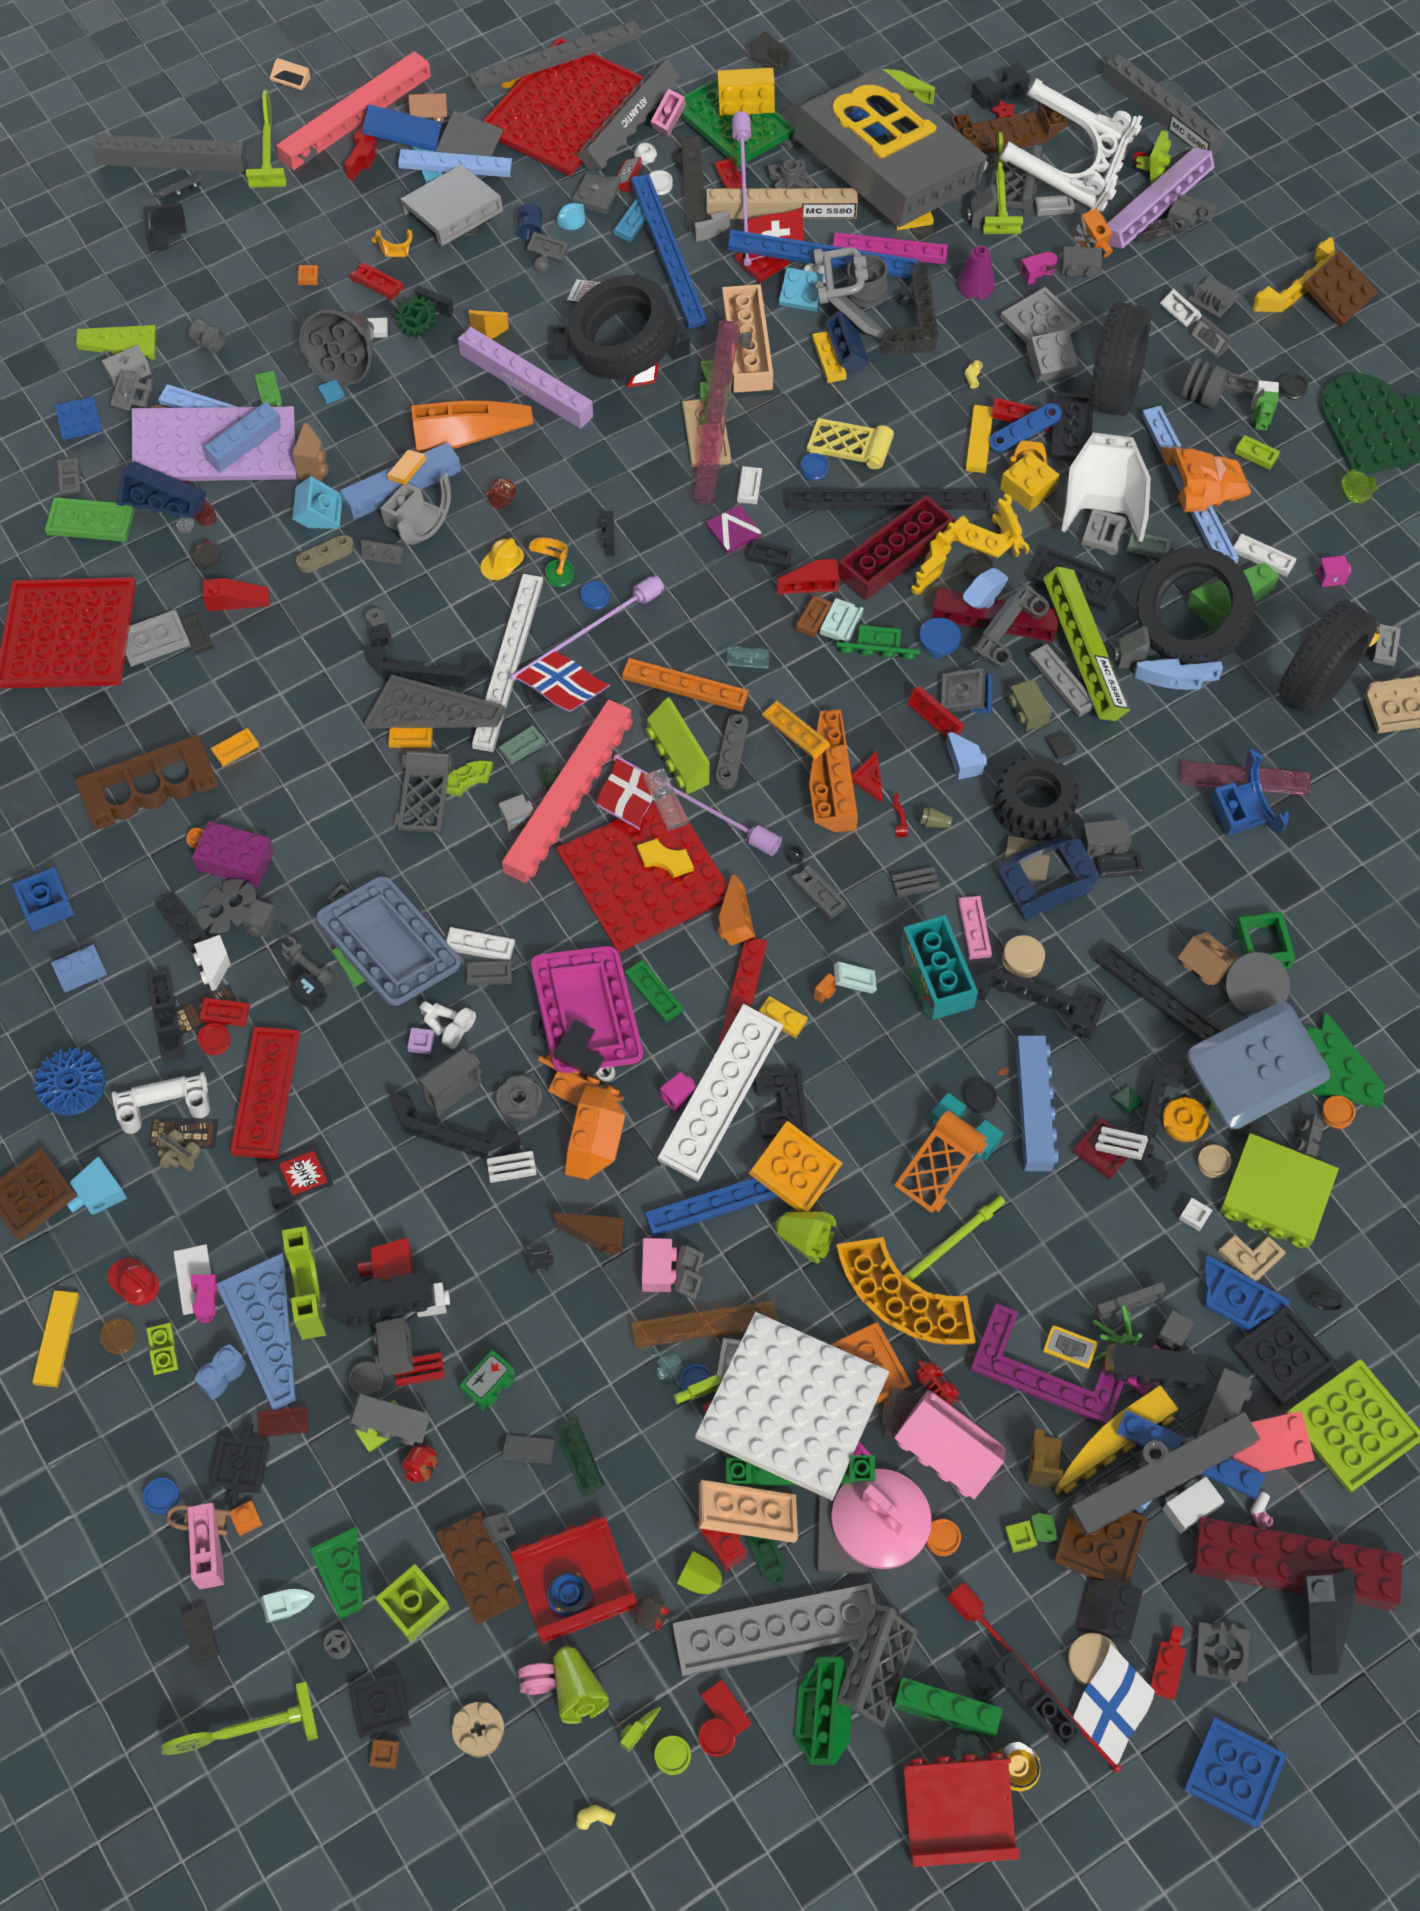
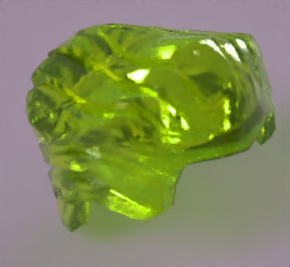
M1351 470L1341 480L1345 494L1354 503L1367 502L1379 488L1376 486L1375 477H1366L1361 471Z

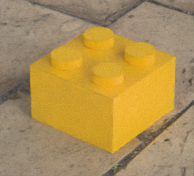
M1029 452L1003 473L1000 489L1009 494L1012 499L1030 512L1057 490L1060 474Z

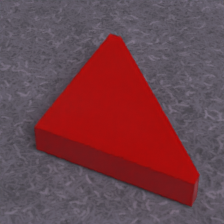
M875 751L851 776L852 782L881 803L883 800L878 753Z

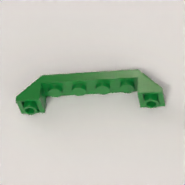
M851 1455L850 1463L840 1484H859L876 1481L875 1455ZM726 1458V1484L748 1486L797 1485L740 1458Z

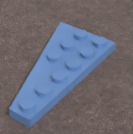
M281 1253L217 1283V1287L273 1411L296 1400L284 1255Z

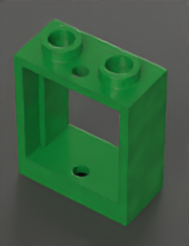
M1269 911L1262 915L1253 916L1252 914H1247L1239 917L1235 931L1242 956L1254 952L1248 929L1275 926L1282 952L1269 955L1277 958L1286 969H1291L1296 958L1283 913Z

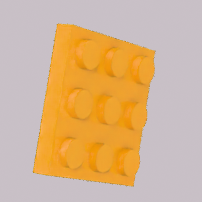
M787 1121L749 1174L798 1212H809L843 1163Z

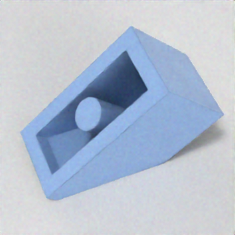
M953 732L948 733L946 746L958 780L983 775L987 760L985 754L981 753L979 745Z

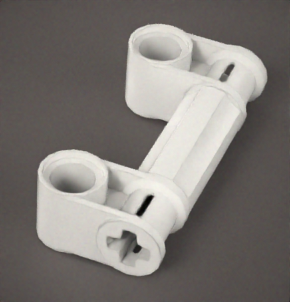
M204 1072L188 1078L182 1076L132 1087L131 1090L120 1093L112 1092L117 1120L121 1129L128 1134H133L141 1128L140 1106L185 1097L193 1117L203 1118L210 1112L208 1084ZM202 1102L200 1105L194 1106L196 1103ZM133 1117L130 1121H125L127 1118Z

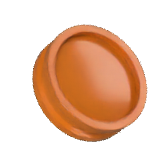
M1343 1096L1330 1097L1326 1100L1321 1110L1325 1123L1336 1129L1349 1126L1356 1114L1353 1103Z
M939 1519L932 1522L929 1537L926 1541L927 1547L938 1556L953 1554L961 1542V1533L958 1526L947 1519Z

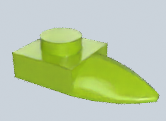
M658 1707L651 1710L639 1721H636L633 1726L628 1724L620 1735L622 1738L620 1742L621 1747L629 1753L651 1725L661 1708Z

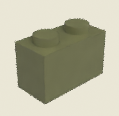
M1032 679L1011 686L1009 696L1007 697L1008 703L1011 708H1014L1019 724L1023 725L1025 731L1049 724L1052 712L1035 680Z

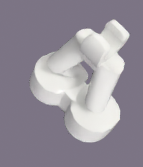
M426 1001L419 1007L422 1016H424V1021L438 1036L443 1034L442 1044L451 1049H454L459 1044L462 1035L473 1026L476 1019V1013L469 1008H464L457 1013L438 1003L432 1006ZM438 1015L452 1019L453 1023L442 1028L436 1018Z

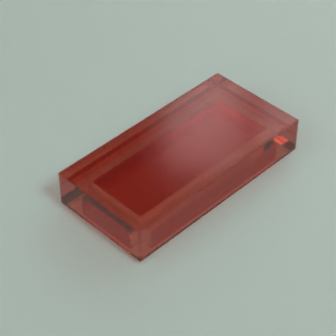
M307 1407L258 1412V1436L260 1438L309 1433Z

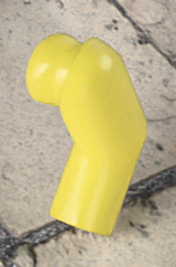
M978 360L971 363L965 370V377L972 389L979 386L977 376L983 367L982 363Z
M593 1805L581 1810L577 1814L576 1825L579 1829L586 1830L589 1828L590 1823L598 1820L612 1826L616 1813L598 1805Z

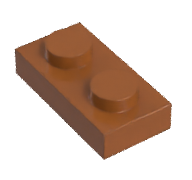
M814 595L798 621L796 631L815 638L833 603Z

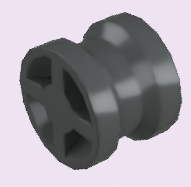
M332 1630L325 1636L323 1645L331 1658L343 1659L350 1653L351 1641L344 1631Z

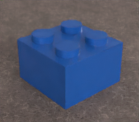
M55 867L12 884L32 931L75 915Z

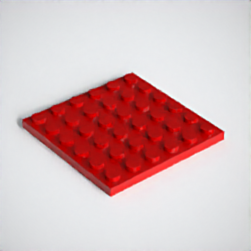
M135 578L13 581L0 649V689L121 686L136 589Z
M672 795L649 806L642 818L640 830L618 819L556 848L559 857L618 953L723 904L728 889L727 882ZM658 839L664 847L670 850L679 851L686 849L694 871L673 878L667 870L661 867H645L637 851V845Z

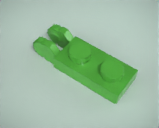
M274 370L255 374L262 404L267 402L271 407H282L281 405L283 404Z

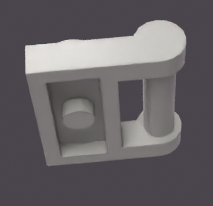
M1093 509L1082 545L1104 550L1110 555L1117 554L1119 549L1118 542L1123 528L1126 527L1127 519L1119 515ZM1109 524H1114L1115 528L1110 542L1104 540Z

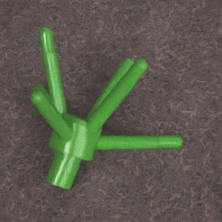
M1125 1305L1121 1306L1126 1333L1121 1336L1097 1320H1093L1094 1325L1110 1335H1100L1101 1339L1108 1342L1137 1346L1138 1340L1142 1337L1141 1333H1138L1135 1337L1132 1336L1130 1311L1126 1310ZM1106 1351L1094 1356L1092 1360L1097 1361L1105 1358Z

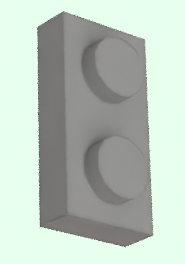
M1383 624L1379 625L1380 635L1375 645L1373 662L1394 666L1401 628Z

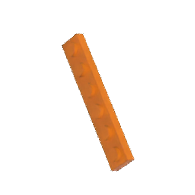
M632 658L628 659L622 674V679L741 712L749 695V690Z

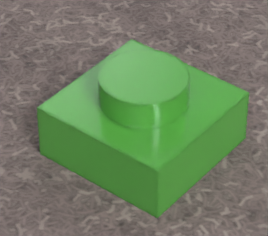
M1038 1513L1031 1516L1033 1522L1032 1530L1037 1541L1050 1543L1058 1540L1052 1515Z

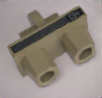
M173 1130L168 1135L162 1132L157 1136V1139L160 1140L158 1156L162 1158L160 1166L166 1169L171 1165L175 1168L181 1165L189 1172L194 1168V1160L200 1154V1147L190 1142L185 1148L182 1147L180 1144L184 1142V1137L177 1130Z

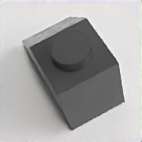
M991 185L970 201V208L966 210V218L970 220L971 228H981L984 225L985 217H995L998 201L995 185Z
M1143 626L1119 639L1117 648L1113 649V658L1117 660L1118 668H1136L1137 662H1142L1146 659L1150 646L1147 626Z

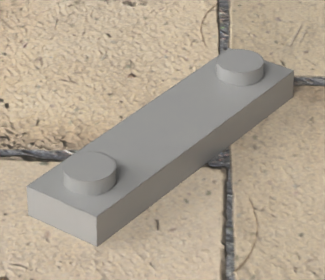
M1048 644L1030 653L1029 658L1078 717L1095 708L1089 693Z

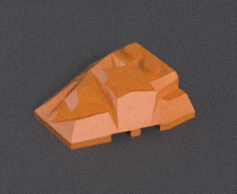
M1161 448L1166 465H1177L1183 480L1184 487L1178 497L1184 512L1205 511L1211 505L1215 504L1217 507L1222 505L1223 501L1229 500L1232 502L1251 494L1238 461L1191 448Z

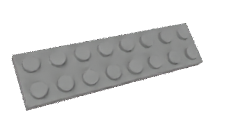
M870 1583L672 1623L682 1676L858 1641L871 1603L876 1604L872 1585Z

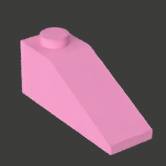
M207 1503L188 1507L191 1580L199 1590L224 1585L223 1558L214 1504Z

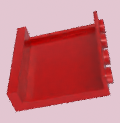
M599 1516L590 1518L586 1521L585 1525L576 1527V1525L569 1526L563 1529L561 1534L555 1536L553 1534L545 1535L538 1539L539 1542L531 1545L529 1543L521 1544L515 1547V1551L511 1552L542 1644L637 1608L635 1595L632 1593L606 1517L601 1519ZM561 1573H579L580 1576L588 1581L592 1589L593 1596L588 1610L573 1616L561 1617L551 1609L547 1601L549 1583Z

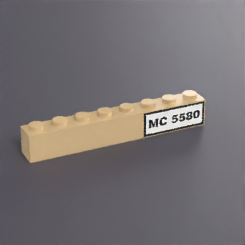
M854 188L746 189L747 219L767 214L790 212L801 207L803 219H856L858 199L857 191ZM707 189V219H711V214L723 211L730 212V219H744L742 189Z

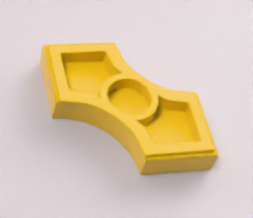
M658 839L637 845V851L645 867H661L667 870L673 878L694 871L686 849L679 851L670 850L664 847Z

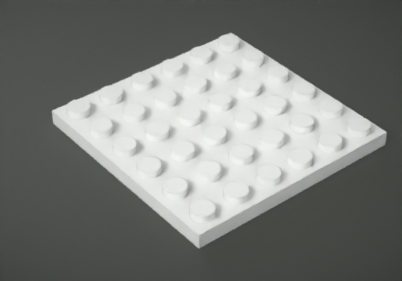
M755 1312L695 1438L833 1501L850 1463V1456L854 1454L889 1371Z

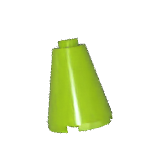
M570 1646L560 1648L553 1657L559 1715L563 1723L582 1722L581 1717L589 1715L590 1719L596 1717L609 1706L608 1694L576 1648H571Z

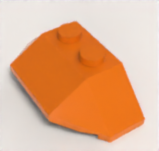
M589 1085L585 1087L578 1105L568 1146L565 1175L589 1180L595 1174L615 1162L626 1116L608 1089Z

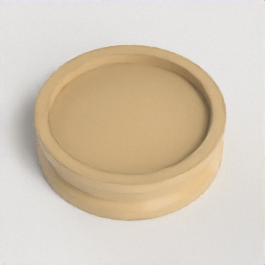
M1209 1145L1201 1150L1197 1159V1165L1205 1176L1220 1178L1228 1172L1231 1166V1156L1225 1148L1219 1145Z

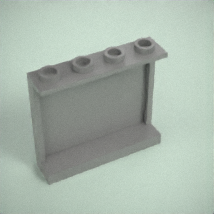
M462 164L401 198L404 214L413 213L436 233L437 241L441 246L503 211L500 195Z

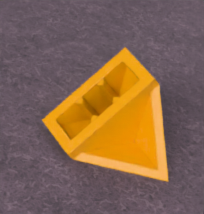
M469 310L470 327L490 339L509 329L508 313Z

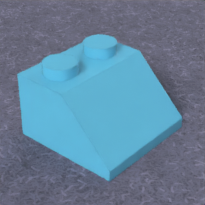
M310 476L296 486L292 519L307 528H339L342 508L341 493Z

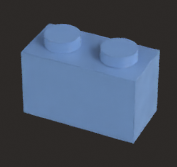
M94 944L51 962L64 992L107 975Z

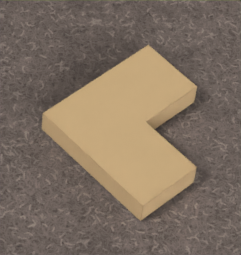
M1236 1235L1218 1250V1253L1238 1272L1256 1282L1286 1253L1269 1236L1253 1251Z

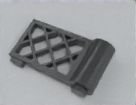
M407 751L406 755H403L402 767L406 768L400 813L395 814L394 826H397L399 831L441 833L448 779L452 769L451 753ZM410 777H420L423 782L413 788L410 785ZM435 778H443L442 784L436 789L429 783ZM427 785L432 792L422 798L418 791ZM415 794L420 801L413 807H410L407 804V799ZM436 795L440 799V803L432 809L427 801ZM424 804L430 811L420 818L415 811ZM410 814L416 817L417 821L415 823L404 825L405 818ZM434 815L437 818V826H427L424 821Z

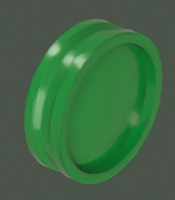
M560 559L553 560L546 566V580L550 585L565 587L573 581L574 568L567 560L564 562L562 575H558L556 572L560 565Z

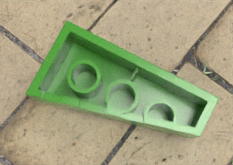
M1265 562L1243 570L1252 588L1255 603L1274 590L1279 574ZM1221 580L1191 591L1187 606L1216 632L1224 625L1230 615L1231 596L1226 585Z

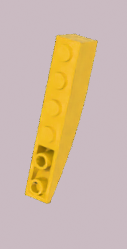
M1161 1385L1121 1411L1099 1430L1067 1469L1055 1489L1057 1495L1063 1491L1066 1494L1071 1492L1078 1486L1076 1482L1082 1478L1085 1480L1090 1479L1098 1472L1096 1470L1103 1464L1105 1467L1111 1465L1117 1460L1116 1455L1122 1451L1126 1454L1137 1446L1135 1443L1116 1435L1126 1410L1159 1426L1162 1425L1164 1428L1175 1420L1174 1416L1178 1408Z

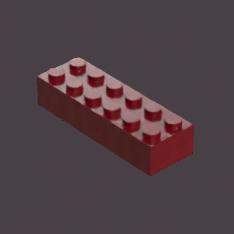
M925 495L839 560V578L866 601L930 551L931 541L936 539L939 532L943 533L946 531L950 522L954 524L955 519L930 497Z

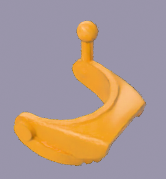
M377 229L372 242L379 243L386 257H406L412 241V231L406 230L407 241L404 243L392 244L384 240L380 230Z
M1020 441L1014 456L1010 457V467L1015 464L1019 456L1029 452L1047 464L1044 444Z
M539 537L532 540L529 545L530 551L551 555L561 560L556 572L558 575H562L568 553L567 545L562 541L552 538ZM548 546H549V547H552V548L559 549V550H561L562 552H558V551L549 549Z

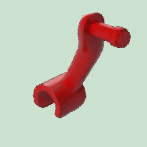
M895 793L892 806L898 812L901 824L895 827L896 838H908L905 810L898 802V793Z

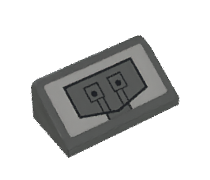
M1203 315L1190 334L1195 341L1217 358L1228 349L1230 337Z

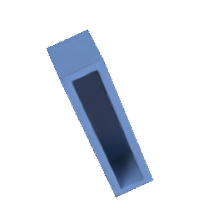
M267 402L263 403L204 446L206 460L219 473L279 430L281 428L280 414Z

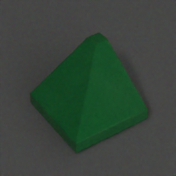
M1130 1085L1111 1098L1125 1115H1128L1144 1103Z

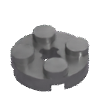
M515 1076L509 1078L502 1087H499L496 1101L498 1109L505 1119L521 1122L534 1119L538 1115L542 1107L543 1097L541 1088L532 1079L525 1076ZM519 1094L526 1098L522 1103H517L513 1099L517 1098Z

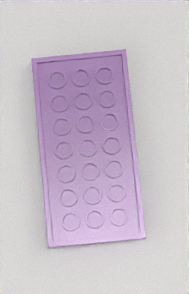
M294 406L272 407L280 414L281 428L220 473L206 460L204 446L258 407L132 408V462H138L180 481L296 479V468L292 455L295 448Z

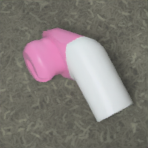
M1259 1491L1250 1509V1513L1256 1526L1266 1529L1273 1525V1518L1265 1511L1270 1496L1262 1491Z

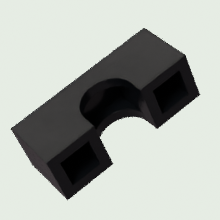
M1015 63L1003 69L1001 82H994L989 76L974 82L971 97L983 110L999 104L1000 101L1009 100L1027 91L1030 75L1019 63Z

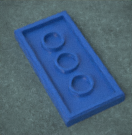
M369 104L362 134L436 151L441 122Z

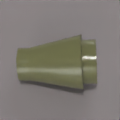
M930 806L928 808L923 807L919 824L930 828L950 829L953 817Z

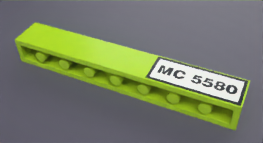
M1057 566L1043 579L1099 719L1116 721L1129 712L1130 708L1074 570Z

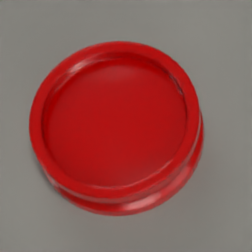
M219 1023L205 1025L199 1031L197 1037L201 1050L208 1055L222 1054L231 1043L228 1029Z
M723 1718L710 1719L700 1728L699 1744L702 1750L710 1756H724L732 1751L735 1746V1729L729 1721Z

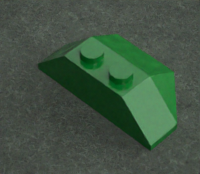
M818 1657L814 1662L815 1665L807 1673L799 1686L795 1741L810 1765H835L850 1744L852 1709L842 1706L837 1702L847 1670L841 1657Z

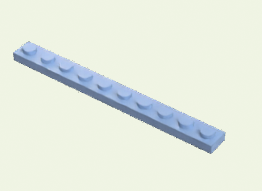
M1161 406L1142 410L1141 416L1161 456L1162 447H1182ZM1166 465L1181 492L1184 483L1177 465ZM1212 505L1205 511L1190 512L1207 547L1210 550L1214 549L1222 552L1224 555H1228L1237 563L1239 558Z

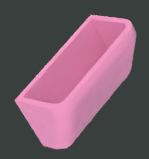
M930 1390L926 1391L895 1435L897 1444L903 1450L912 1451L917 1455L916 1458L920 1463L927 1467L930 1465L937 1471V1475L946 1482L951 1481L957 1486L956 1489L963 1496H970L974 1500L1005 1460L1006 1449L998 1440Z

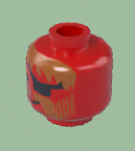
M423 1444L412 1447L401 1464L405 1472V1478L412 1483L428 1481L438 1466L437 1453L429 1446Z

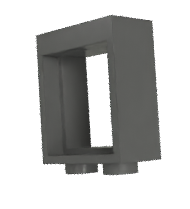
M465 1048L420 1080L424 1100L437 1115L482 1084L480 1077L482 1072L478 1066L480 1062L473 1053L469 1054Z

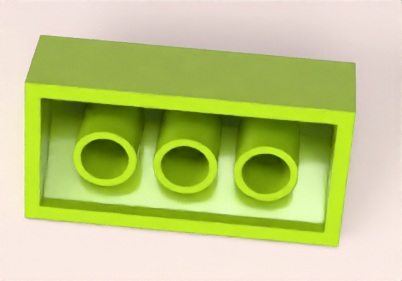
M669 697L648 717L645 731L648 738L655 742V748L659 756L663 755L668 771L674 773L677 786L680 789L683 788L684 792L689 794L709 785L710 762Z

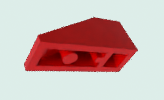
M837 559L816 560L778 578L777 594L838 591Z
M225 578L203 580V599L207 611L269 607V588Z

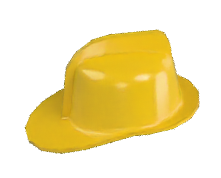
M513 538L498 540L481 562L482 574L490 580L504 579L523 561V550L515 544Z

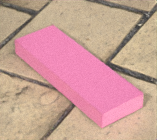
M981 897L958 898L969 960L991 957L992 952Z

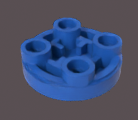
M930 619L920 629V644L934 658H941L944 655L951 654L960 645L961 631L949 619Z

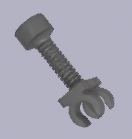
M288 936L287 940L293 945L286 947L285 944L281 943L284 960L289 961L292 966L299 962L316 976V981L325 988L332 981L334 974L328 969H319V967L303 955L302 945L300 943L297 944L293 937Z

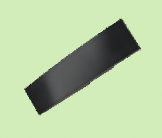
M166 970L147 974L162 1060L185 1056L171 972Z

